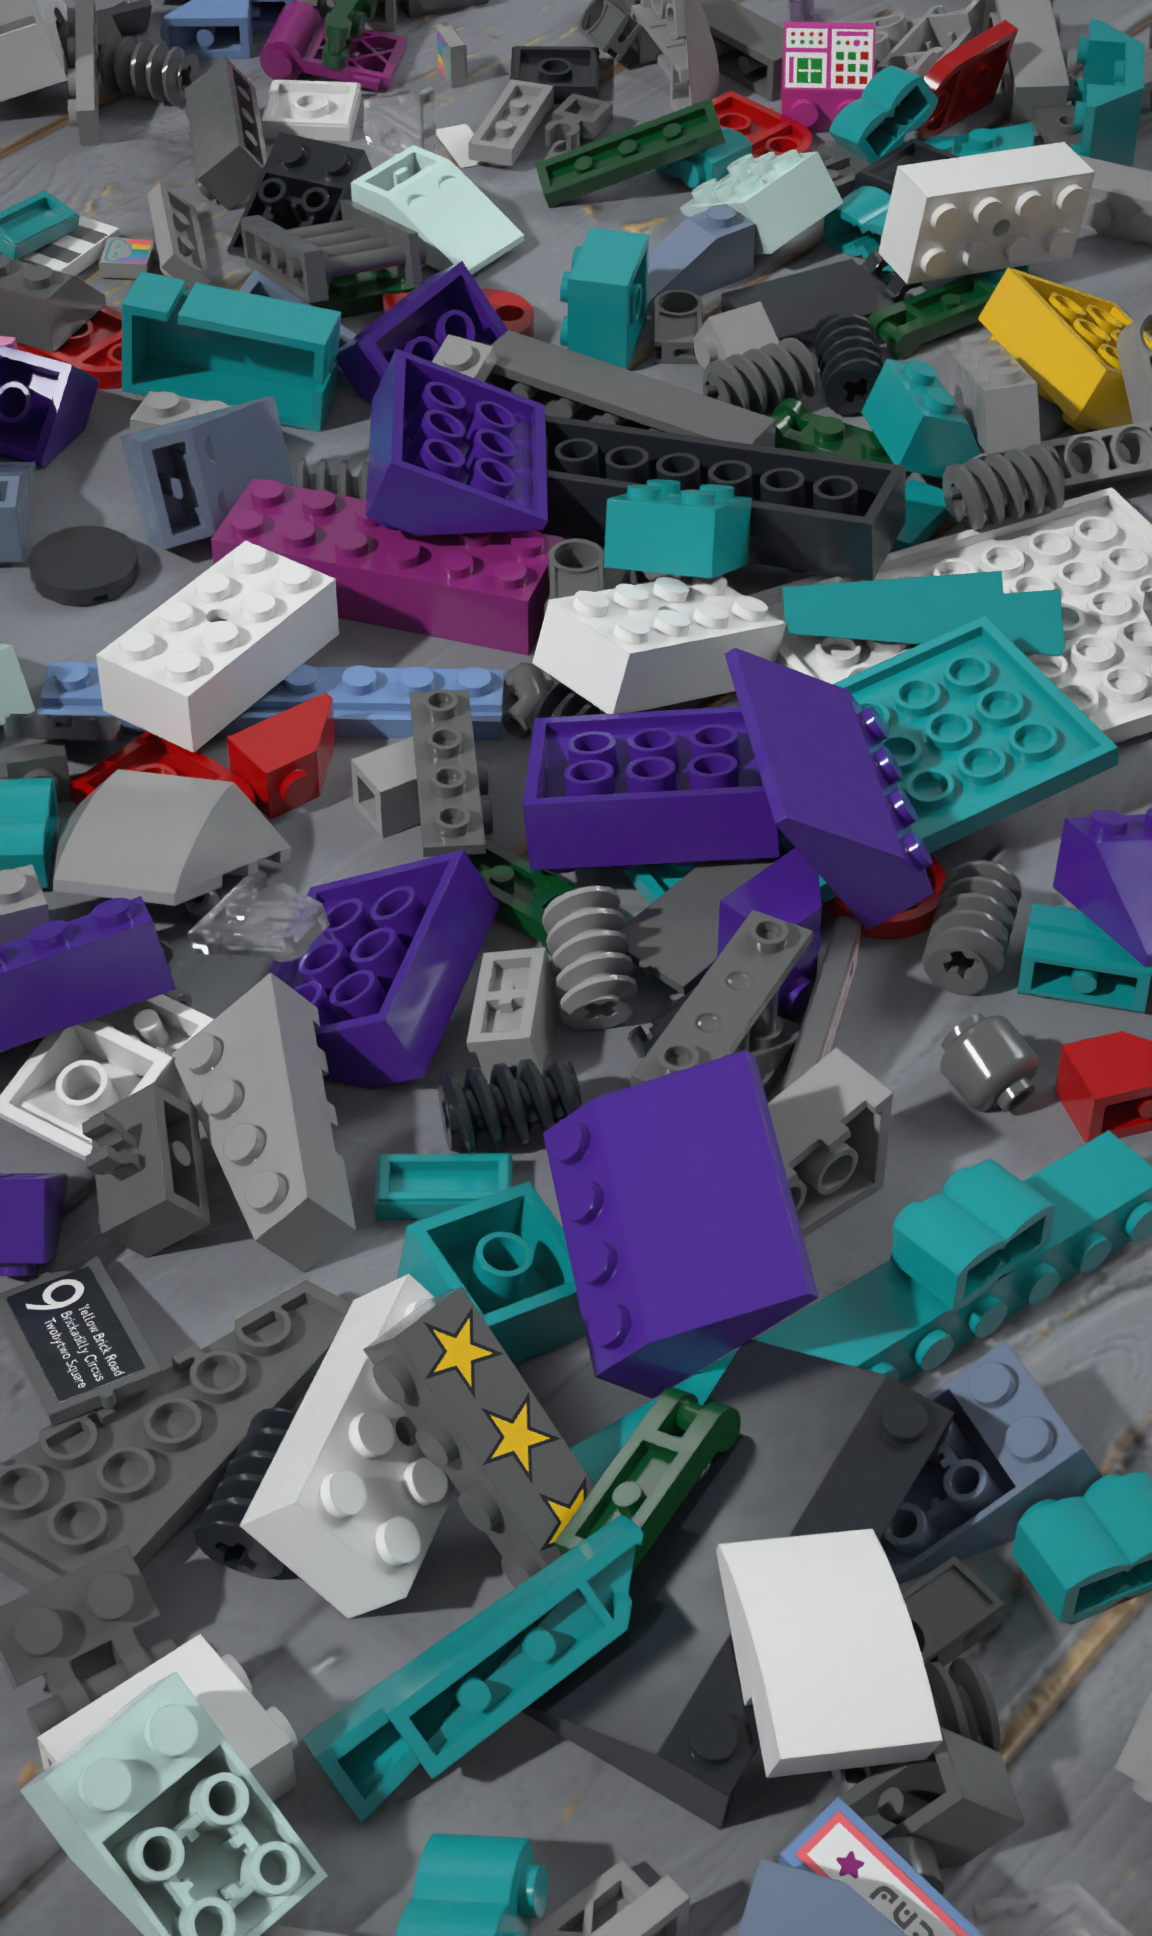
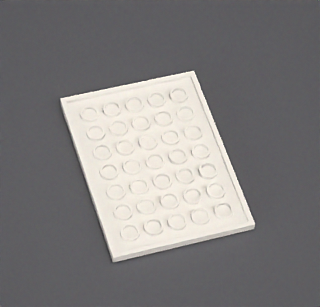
M1112 487L1064 501L1063 507L1053 511L1047 506L1038 515L1026 512L1023 514V518L1018 520L1006 518L1003 520V523L998 525L989 523L983 525V528L978 530L969 529L887 555L874 580L1002 571L1003 594L1060 589L1065 651L1059 656L1024 654L1114 744L1152 732V625L1143 610L1145 592L1152 591V524ZM818 574L747 596L764 602L768 607V612L784 621L782 587L858 581H847L838 576ZM785 629L775 663L834 684L920 644L790 634Z

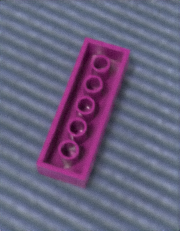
M254 478L211 538L213 565L246 540L335 578L338 618L528 656L540 635L544 620V604L550 595L548 554L556 543L563 541V537L542 534L537 530L417 536L404 530L387 529L375 520L365 517L366 500L333 494L323 489L311 490L281 484L275 480H259Z

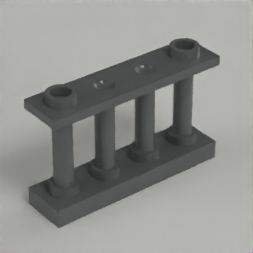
M350 199L340 201L342 220L286 230L260 215L240 218L246 266L252 270L256 269L308 303L329 300L327 284L332 282V278L373 270L386 269L412 284L423 283L421 267H424L426 264V250L422 239L418 236V232Z
M752 910L631 1075V1086L747 1050L755 1055L767 1100L787 1071L802 1025L777 1016L778 989L811 943L813 931Z

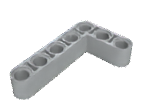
M1152 312L1126 326L1119 333L1117 339V353L1133 424L1041 442L1042 446L1045 443L1051 444L1060 457L1065 479L1064 492L1152 475V349L1146 345L1143 339V331L1148 332L1152 336ZM1119 442L1128 448L1130 463L1125 462L1121 458L1118 449ZM1004 452V453H996V454H1000V455H1003V456H1004L1006 452ZM1071 452L1080 457L1083 464L1082 474L1072 467L1070 462ZM983 453L972 459L978 458L984 461L986 457L992 454Z

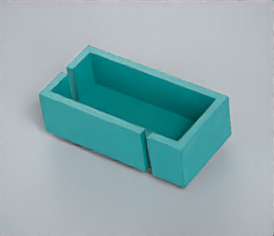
M141 271L122 303V391L147 396L150 391L172 392L181 397L203 401L216 400L231 406L267 396H274L280 424L321 432L336 400L338 360H335L339 352L341 312L197 282L192 290H187L186 280Z

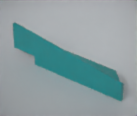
M1002 571L782 587L784 622L787 623L785 629L790 634L923 644L980 617L986 616L1023 653L1059 656L1065 651L1060 589L1003 594Z
M624 1515L615 1518L304 1736L303 1740L360 1822L369 1817L420 1763L429 1776L434 1779L628 1629L632 1600L628 1594L636 1546L642 1545L644 1535L637 1523Z

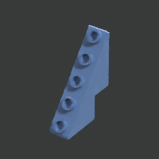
M191 0L164 16L160 29L161 38L166 41L169 50L175 46L181 47L185 52V56L190 53H196L198 59H222L224 56L228 59H250L253 34H270L282 9L288 3L296 0Z

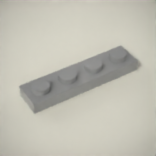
M75 0V7L67 8L69 35H75L73 38H67L68 59L70 66L76 65V68H68L67 70L70 96H76V99H68L70 127L79 128L81 146L99 145L98 29L95 1Z

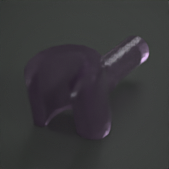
M788 0L790 22H826L815 13L814 0Z

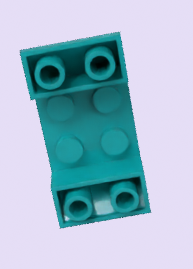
M1090 19L1088 36H1079L1076 64L1084 65L1083 78H1074L1075 90L1071 101V106H1075L1073 130L1081 131L1080 144H1071L1070 148L1077 155L1133 167L1144 89V43L1101 20Z

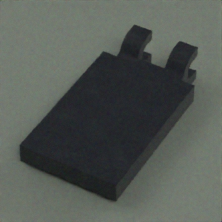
M877 248L868 255L865 262L861 265H858L853 259H848L722 293L721 311L727 312L761 301L778 340L781 341L789 337L795 338L808 348L814 346L813 330L819 320L829 315L856 314L868 319L877 310L913 297L912 293H906L910 289L922 286V282L906 284L898 274L894 276L889 270L882 271L889 264L878 253L879 248Z

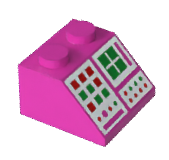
M784 22L780 114L801 123L810 132H829L834 119L840 111L851 102L861 99L865 87L874 77L875 23Z

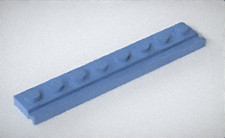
M80 661L48 662L40 696L41 707L37 709L36 714L118 718L103 711L97 663H83ZM302 664L216 735H233L326 692L333 698L335 737L409 738L413 736L410 692H430L436 689L469 690L474 739L501 740L505 691L504 669H483L480 667L442 669L422 666L378 668L364 665L352 667H314ZM118 718V721H122L123 734H144L147 732Z

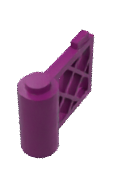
M293 1L282 9L260 54V65L271 79L295 80L302 72L345 82H356L361 84V88L370 90H389L406 51L407 37L364 29L362 37L360 39L355 38L348 49L349 54L359 52L362 56L353 58L349 56L347 67L331 69L322 63L323 47L328 38L324 34L325 20L321 19L318 11L311 4L303 1ZM375 48H381L385 50L377 52ZM376 67L380 72L367 69Z

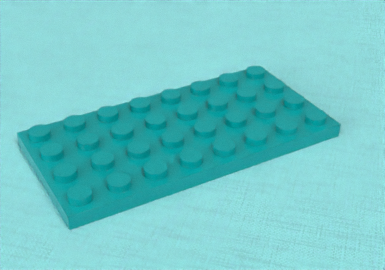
M986 616L980 617L833 684L847 689L863 709L869 706L874 707L883 720L889 733V738L882 742L883 746L890 750L903 774V779L896 783L897 787L906 794L918 818V821L911 825L912 831H915L920 836L929 853L1118 765V747ZM779 829L778 858L780 859L794 849L795 846ZM672 863L642 864L636 868L622 871L650 905L699 864L689 867L676 866ZM819 875L821 904L838 896Z

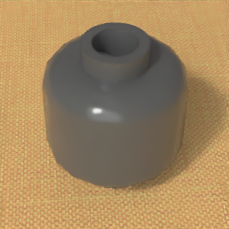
M981 1013L974 1014L954 1027L942 1041L941 1046L945 1052L941 1059L940 1069L963 1099L975 1111L983 1112L999 1106L1004 1112H1010L1024 1103L1034 1092L1035 1086L1030 1081L1039 1066L1038 1055L1004 1016L985 1018Z

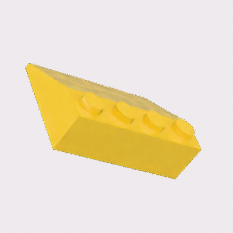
M1008 267L978 317V320L992 334L991 340H997L1013 356L1021 367L1039 385L1038 393L1049 402L1058 405L1064 412L1061 416L1062 419L1074 429L1087 433L1090 428L1103 430L1133 424L1117 353V339L1119 333L1134 321L1115 302ZM1143 331V339L1146 345L1152 349V339Z

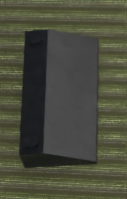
M752 1339L740 1346L703 1404L705 1406L714 1401L736 1408L741 1417L739 1436L729 1450L716 1453L632 1573L628 1591L632 1600L628 1629L521 1711L719 1830L729 1815L738 1782L758 1750L760 1741L753 1705H744L716 1553L717 1546L723 1543L873 1529L880 1542L927 1460L935 1464L940 1456L954 1415L953 1411L886 1375Z

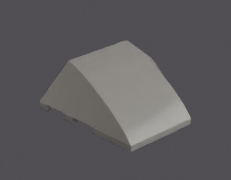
M641 0L640 4L632 5L631 16L633 19L637 18V22L643 27L628 49L640 64L657 62L670 79V106L673 110L678 111L707 99H714L720 96L716 48L706 15L699 0Z
M970 0V4L966 8L945 12L944 4L932 6L923 17L906 20L905 14L898 13L855 22L875 23L874 76L882 69L893 65L924 78L943 56L982 33L986 2L985 0Z
M117 769L60 820L53 891L114 899L127 898L129 900L141 896L143 901L147 903L176 906L222 887L223 874L250 876L258 872V860L266 859L282 863L291 859V846L235 782Z

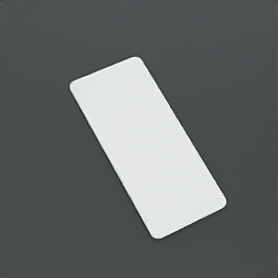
M467 124L434 130V133L461 168L486 164V162L469 160L468 142L474 133Z

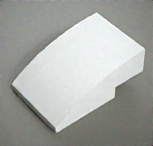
M161 994L47 1035L1 1093L0 1118L86 1161L85 1156L89 1155L92 1150V1139L83 1135L82 1123L89 1120L90 1117L152 1083L182 1101L189 1097L171 1055L214 1019Z
M863 1529L723 1543L717 1546L716 1553L744 1705H753L766 1778L926 1760L943 1741L925 1665L910 1615L896 1577L874 1530Z

